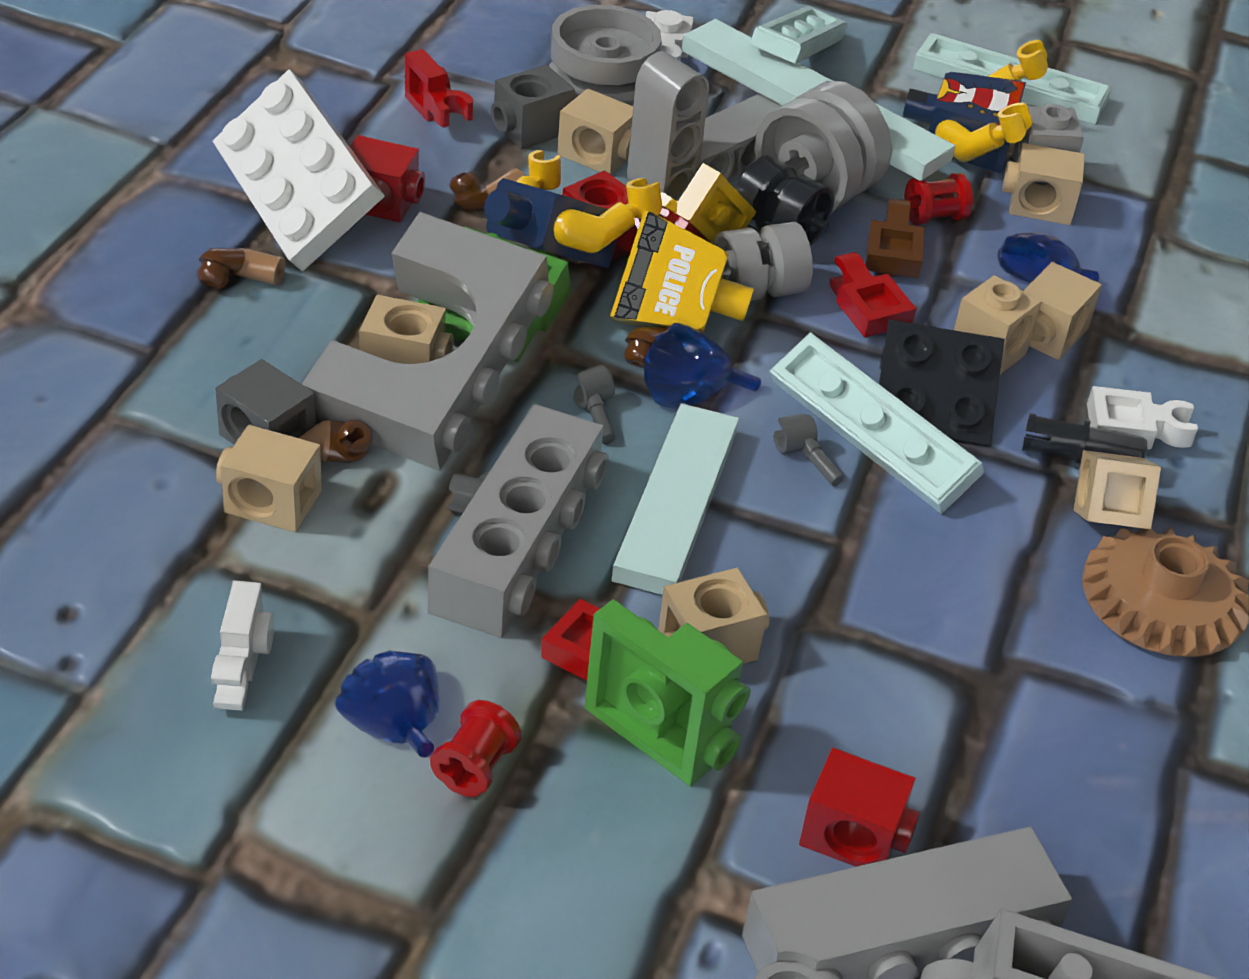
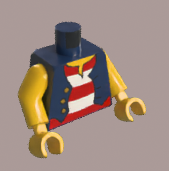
M1032 40L1023 44L1016 53L1020 64L1013 66L1009 63L988 76L958 72L945 73L938 95L910 88L904 106L903 118L929 123V132L955 145L954 159L1001 173L1010 143L1021 141L1033 123L1027 104L1021 103L1026 82H1022L1021 79L1026 77L1029 80H1037L1046 74L1048 70V55L1041 40Z
M536 150L528 155L529 176H521L516 181L502 178L498 182L496 190L487 196L484 205V213L487 218V233H495L499 237L609 269L618 237L635 225L634 218H642L644 210L659 215L662 211L660 182L648 185L645 178L634 179L626 184L628 204L625 205L618 202L609 209L547 191L556 189L561 184V156L557 155L551 160H544V151Z

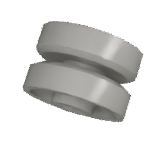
M588 5L573 8L559 15L552 24L550 46L552 62L549 67L575 89L574 99L588 88L634 106L638 72L649 56L661 51V31L650 18L631 9L614 5Z
M825 81L799 95L795 100L767 114L757 129L754 147L756 159L769 155L795 169L798 176L806 175L830 188L834 193L833 211L849 202L853 196L866 191L878 183L889 169L892 154L889 127L879 107L864 91L841 81Z

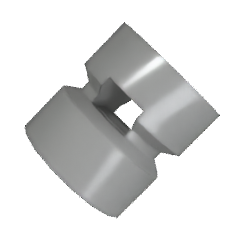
M797 222L767 225L761 228L759 234L753 228L728 230L717 234L714 245L729 253L722 278L754 288L750 301L762 299L766 292L775 298L802 294L809 289L813 274L811 247L806 232Z

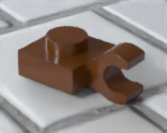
M889 198L886 219L884 221L871 220L865 265L869 271L883 274L888 273L890 276L919 278L923 263L925 227L909 225L910 201Z

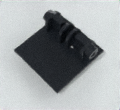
M889 320L885 346H883L880 359L879 385L953 441L990 447L1005 339Z

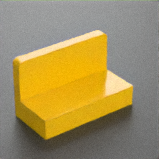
M704 163L679 201L661 192L662 206L689 221L712 244H714L717 234L722 231L746 228L756 213L753 207L720 172Z

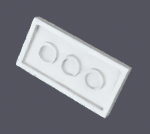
M290 69L277 81L269 84L261 96L242 114L231 120L213 140L216 148L288 260L302 272L385 197L303 81Z

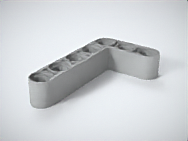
M664 51L656 52L649 56L642 64L636 79L627 168L628 181L645 178L649 185L660 182L661 192L679 201L704 163L720 172L731 184L739 180L749 165L756 160L754 147L757 129L765 116L781 107V105L761 94H757L706 117L709 95V82L706 77Z

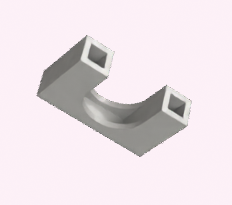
M419 212L391 253L398 291L452 310L466 318L474 326L468 338L448 355L434 361L419 364H403L388 361L331 340L302 382V385L315 393L316 424L327 420L344 422L360 420L366 423L372 431L373 440L371 445L440 471L452 450L458 452L465 444L470 432L471 420L480 405H488L493 399L499 384L500 373L509 359L516 360L522 352L527 330L536 316L542 317L548 310L553 297L554 287L548 279L546 255Z

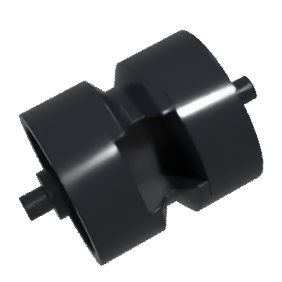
M769 155L757 158L740 177L735 189L756 211L749 225L761 230L762 227L767 225L797 222L806 232L810 246L819 238L822 232L827 230L834 207V193L827 186L806 175L798 176L795 169Z

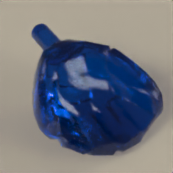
M1038 233L1013 234L1005 239L997 253L999 264L1005 272L1028 283H1032L1051 262L1098 282L1099 273L1097 271L1080 268L1079 260L1074 251L1064 242L1053 236Z
M674 323L667 331L660 333L653 341L645 357L644 381L654 402L663 407L674 408L679 407L681 403L693 405L703 402L723 388L726 381L755 392L758 391L761 385V378L732 368L730 356L717 343L701 332L682 323Z
M389 650L376 654L372 660L365 659L353 669L352 674L346 676L341 685V694L336 697L335 701L337 711L345 720L375 738L392 743L403 744L407 742L422 758L429 757L433 753L434 744L422 731L436 718V713L439 712L440 693L436 666L428 656Z

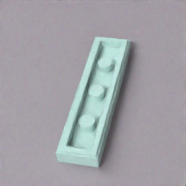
M806 6L756 27L750 45L796 64L841 41L848 24L844 20L811 6Z
M930 33L915 55L913 69L940 78H944L945 73L948 72L988 76L1009 63L1016 66L1020 62L1018 58ZM1048 68L1046 74L1040 79L1029 80L1026 77L1021 79L1022 82H1026L1021 102L1037 107L1057 104L1066 108L1075 109L1079 120L1096 124L1108 102L1112 87Z
M811 332L769 371L776 385L941 515L984 474L981 461Z
M680 404L614 562L612 582L663 595L664 586L681 582L735 439L739 421L738 417Z

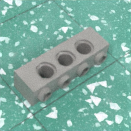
M533 404L428 566L429 614L502 638L515 614L520 616L526 614L534 597L536 578L540 571L549 572L553 568L560 551L561 536L566 528L571 530L576 528L583 513L587 491L589 488L597 490L604 479L609 455L601 452L604 425Z

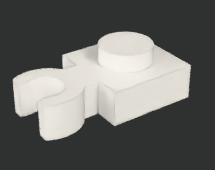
M671 10L647 11L646 17L650 18L661 31V51L672 55L679 61H681V57L688 58V54L681 51L683 35L692 31L693 17L683 16Z
M1092 386L1087 402L1089 420H1091L1090 427L1144 437L1147 440V449H1152L1155 438L1174 447L1187 448L1192 446L1198 430L1197 424L1189 423L1194 410L1192 403L1172 400L1163 405L1153 404L1150 392Z
M233 580L220 630L221 648L219 655L215 658L211 674V684H217L213 702L214 708L242 711L247 697L248 682L253 679L258 654H269L271 651L274 635L273 612H263L261 583Z

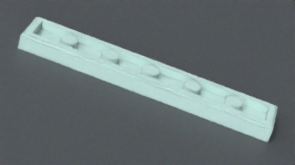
M717 19L683 35L681 51L781 106L795 100L799 95L825 81H833L799 62L794 64L750 45L751 37ZM876 104L890 131L892 144L890 165L922 181L952 161L955 149L954 144Z

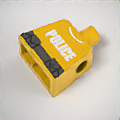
M644 210L610 317L612 321L620 324L640 327H672L703 335L711 311L744 321L754 288L722 278L728 260V252L664 218Z

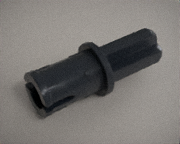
M1030 413L1026 431L1049 435L1051 438L1026 433L1022 451H1032L1076 460L1075 466L1080 467L1083 450L1145 458L1147 440L1141 436L1090 427L1091 420L1085 419L1084 425L1039 417L1036 414Z

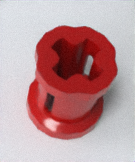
M951 173L945 180L928 182L925 179L919 181L916 178H911L907 182L904 192V200L910 201L909 220L914 225H924L929 222L930 218L951 216L954 220L968 218L973 205V191L970 181L963 173Z
M487 700L470 702L460 715L461 727L452 740L437 747L430 756V766L434 775L451 791L466 797L475 798L480 793L486 792L492 783L491 770L502 755L512 753L521 741L522 731L511 713L500 705Z

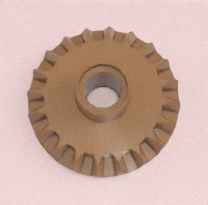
M1170 526L1162 533H1156L1152 529L1140 528L1134 533L1129 529L1121 528L1114 538L1103 536L1097 548L1090 550L1082 573L1083 591L1087 602L1093 612L1108 628L1137 646L1171 656L1197 657L1210 655L1222 651L1235 643L1244 633L1249 622V595L1247 594L1249 580L1236 575V562L1219 559L1218 546L1202 547L1197 544L1195 534L1188 538L1176 536Z

